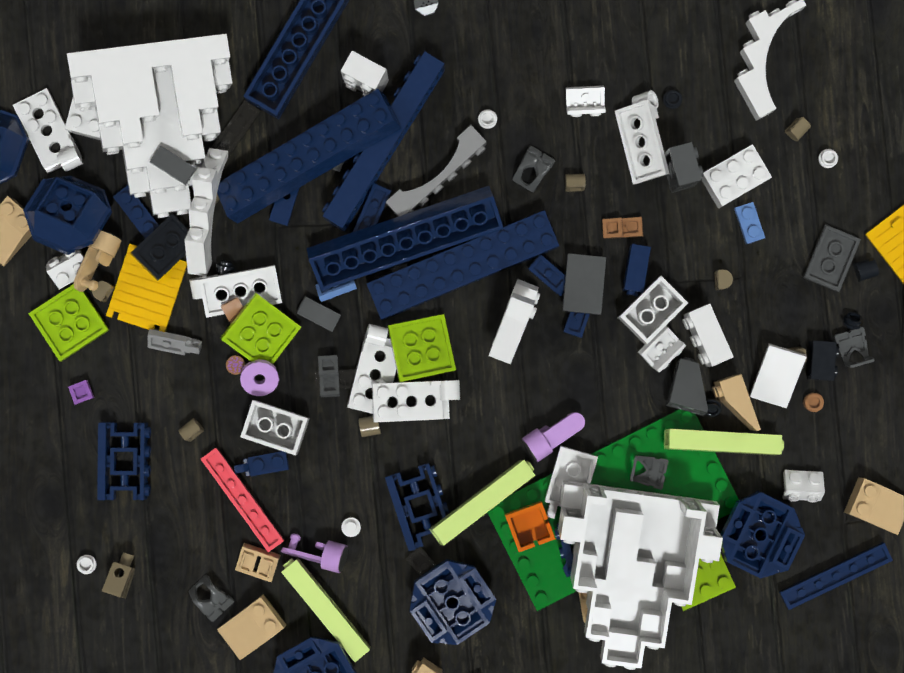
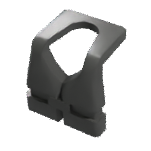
M529 146L512 180L527 190L534 192L542 178L554 165L555 160L545 153L542 154L535 147ZM534 167L536 178L530 184L523 182L521 178L523 170Z
M863 327L850 330L849 333L845 331L834 335L843 363L847 367L854 368L875 361L868 354L866 334ZM854 350L862 354L864 361L849 362L851 353Z
M636 455L630 481L646 486H654L653 488L662 490L665 480L663 474L667 471L668 459H655L656 457ZM639 461L646 471L634 476L636 464Z
M204 575L188 591L193 603L211 622H214L223 613L222 611L227 610L234 603V599L231 596L226 595L224 591L212 584L208 575ZM205 584L210 589L211 597L209 600L198 599L197 589L200 585Z

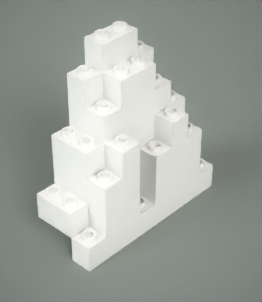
M227 34L67 53L75 109L79 108L80 111L92 110L91 107L95 106L102 151L107 152V155L118 154L119 150H122L130 195L140 198L146 197V193H149L153 215H157L158 218L169 217V213L177 212V215L188 214L191 205L189 187L192 186L193 190L192 179L195 175L194 172L188 183L184 185L152 165L150 160L158 148L162 146L197 170L198 167L202 166L205 159L202 138L204 141H213L221 133L216 93L227 92L232 85Z
M563 480L558 533L564 543L573 544L572 552L574 556L570 576L573 589L580 593H587L586 605L588 610L584 629L585 636L595 642L603 640L600 658L604 665L608 667L619 665L629 670L641 668L645 646L654 650L665 648L672 602L677 606L692 605L699 559L706 563L719 561L723 540L716 529L720 505L717 501Z

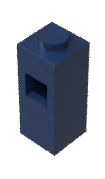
M636 244L630 245L622 291H627V295L638 296V293L642 294L644 292L651 247Z

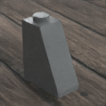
M687 357L678 360L666 406L689 411L701 416L707 413L708 406L699 363Z

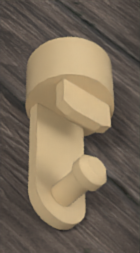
M101 230L94 244L87 246L88 250L74 279V288L77 291L83 292L87 288L91 291L97 290L98 282L91 279L99 263L107 267L110 265L112 258H115L122 242L118 237Z

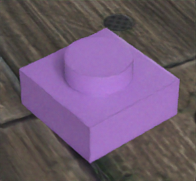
M88 380L68 387L75 405L94 398Z

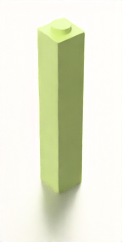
M683 429L664 430V449L782 455L784 449L782 435Z
M519 460L429 529L438 543L444 546L535 476L533 466L529 461Z
M291 558L283 565L285 569L281 573L335 639L340 642L353 661L359 660L370 650L371 646L299 558L295 561Z

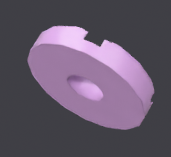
M258 359L251 363L249 362L241 371V386L251 395H268L278 385V371L274 364L267 360ZM261 374L265 378L262 381H257L254 377Z

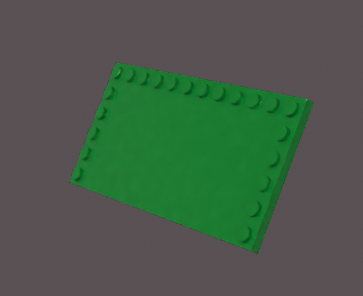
M678 409L591 453L598 456L590 484L717 501L720 505L718 519L730 514L736 501L739 500L715 452L664 449V430L704 431L696 414ZM636 455L656 457L655 459H668L667 471L663 474L665 480L662 490L653 488L654 486H646L630 481ZM637 461L634 476L646 471L639 461ZM552 474L512 493L487 512L537 611L576 592V589H573L570 577H566L563 566L566 563V559L561 558L559 547H562L561 540L556 539L554 531L559 522L561 507H557L554 519L548 517L547 520H544V522L549 521L555 540L538 545L537 540L533 541L535 547L520 553L517 550L505 514L539 501L542 502L547 513L550 503H546L544 500Z

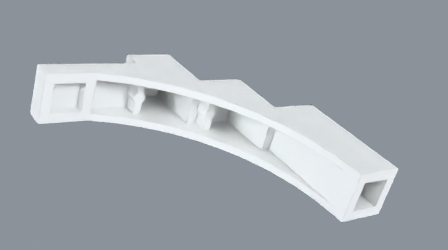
M792 0L786 4L785 9L780 11L778 8L769 13V15L766 10L761 13L756 11L748 16L750 19L745 23L754 40L745 43L740 54L750 71L745 69L738 73V77L734 82L756 121L776 109L766 81V57L770 43L782 22L804 9L806 6L804 0Z
M209 148L202 166L197 168L192 179L194 198L188 210L190 229L185 238L188 274L207 277L212 265L211 237L213 215L220 178L228 159V151Z

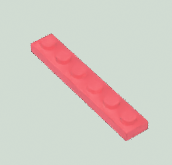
M216 447L202 457L201 461L267 552H270L285 541L238 475L235 474V471L219 449Z

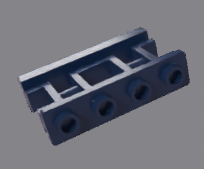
M117 422L98 423L97 500H115L116 490H133V500H146L147 496H150L151 487L148 484V477L151 474V466L148 465V457L151 456V446H148V438L151 437V427H148V423H134V432H117ZM110 436H121V447L110 448ZM129 436H140V447H129ZM117 452H133V470H116ZM139 467L140 494L139 486H128L129 475H139ZM109 469L110 475H121V486H110V494Z
M429 463L418 466L420 476L405 481L402 480L400 472L385 477L408 551L424 546L421 537L431 534L429 529L432 526L429 518L438 515L436 507L440 508L442 518L446 517V514L449 513L446 502L442 503L440 495H443L441 485H436L434 477H437L434 465L430 466ZM425 470L428 472L435 493L433 496L430 489L421 492L419 490L417 481L426 478ZM397 479L400 487L410 484L413 494L404 497L406 505L402 504L395 483ZM427 494L433 512L414 517L409 500ZM408 516H410L412 523L422 521L425 531L416 533L417 542L414 541L407 520Z

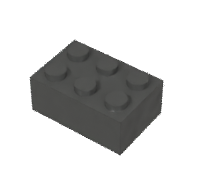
M692 142L671 147L664 153L670 173L666 176L671 193L693 188L702 180L701 177L704 176L701 165L698 166L696 159L699 157L696 146L693 147Z

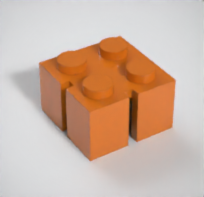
M541 501L505 514L519 553L535 547L533 542L537 540L538 545L555 540L549 521L544 522L548 517Z

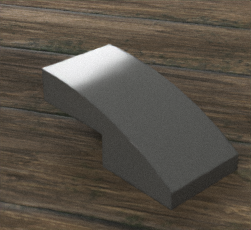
M162 146L158 148L150 160L152 165L184 185L188 183L196 170L195 167Z
M304 296L296 312L333 332L341 316Z
M318 356L320 396H340L338 356Z

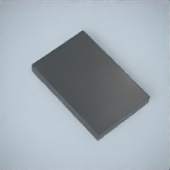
M824 225L803 278L833 291L840 292L861 239L831 226Z
M567 254L562 311L601 315L606 257Z

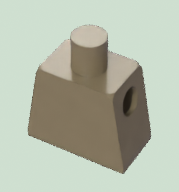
M123 552L120 562L112 563L102 592L126 599L135 572V568L130 567L134 558L133 555ZM124 570V575L120 577L119 572Z

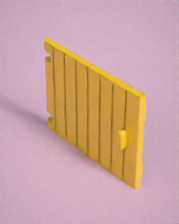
M902 205L865 235L904 284V205Z
M129 244L106 316L112 318L115 311L119 313L117 320L148 330H154L155 325L160 326L159 331L166 332L187 268V262L179 260L157 281L130 254L137 246Z

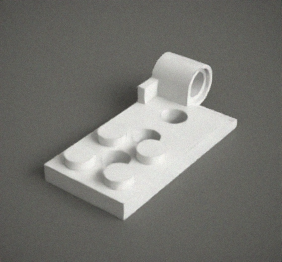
M46 88L13 105L47 174L61 167L65 172H68L84 164L71 133L65 129L66 123L49 89ZM38 109H42L44 112L41 119H36L34 116L35 111ZM46 126H51L52 133L49 136L43 135V129ZM54 143H59L61 147L57 153L51 151V146Z
M652 90L633 96L632 105L615 111L633 184H639L670 174L656 119L659 118L657 112L658 98ZM637 118L640 120V127L638 129L634 126V121ZM641 137L645 139V145L643 147H640L639 145V139ZM646 155L650 159V163L648 166H646L643 162V159Z
M275 265L223 275L195 277L189 280L193 299L202 298L206 318L224 314L221 305L238 296L235 293V289L238 286H243L246 289L245 295L238 296L244 307L256 292L254 285L258 282L265 285V290L261 293L256 292L272 305L282 303ZM218 290H225L227 297L220 300L216 297V292Z
M373 324L368 325L347 408L373 414L372 399H368L365 396V391L368 388H372V384L393 383L396 364L391 341L387 338L388 328ZM377 351H383L385 354V358L381 362L375 360L374 355ZM373 369H377L380 372L378 380L370 378V372Z
M459 380L372 384L373 422L450 419L449 400H460ZM428 395H432L435 398V403L432 406H428L425 403V398ZM392 396L397 399V405L394 408H390L387 405L388 398ZM409 396H414L416 399V404L413 407H409L406 404V399Z

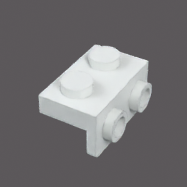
M604 85L566 87L567 114L572 117H580L582 114L599 116L601 113H606Z
M81 249L75 250L74 253L69 255L64 254L60 257H54L46 264V271L59 290L74 282L84 259Z
M665 326L638 353L653 369L661 372L682 352L686 345L676 337L669 327Z
M784 470L783 499L790 501L807 500L809 502L822 500L825 493L823 472Z

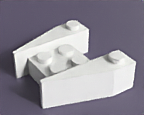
M517 279L493 341V346L489 353L490 357L511 364L529 318L533 319L537 308L534 307V304L537 305L540 293H537L538 286Z

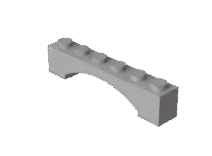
M472 125L457 137L459 144L449 164L438 176L416 189L404 192L399 189L386 201V204L398 217L413 212L418 206L423 207L429 201L428 197L432 193L436 195L443 188L442 184L446 180L449 182L458 175L456 171L461 167L465 169L472 162L470 159L475 154L479 156L485 151L486 141Z

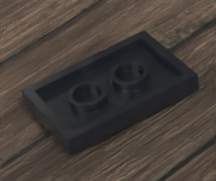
M172 213L130 254L158 281L186 254L185 238L189 230Z

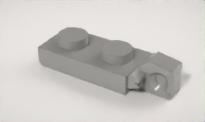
M149 329L148 348L185 355V353L199 354L202 348V341L153 329Z

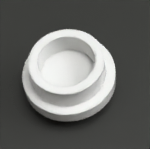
M484 110L479 114L478 122L485 129L493 128L497 123V115L492 110Z
M825 149L819 154L818 160L822 167L832 168L838 162V155L832 149Z
M353 517L345 519L341 526L342 532L348 537L356 536L361 529L360 522Z
M83 555L77 561V568L83 574H90L96 569V560L91 555Z

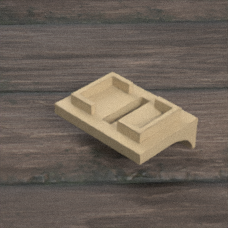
M244 543L235 570L272 582L281 555ZM260 556L261 559H260V562H259V566H258L257 571H255V570H254L255 563H256L257 557Z

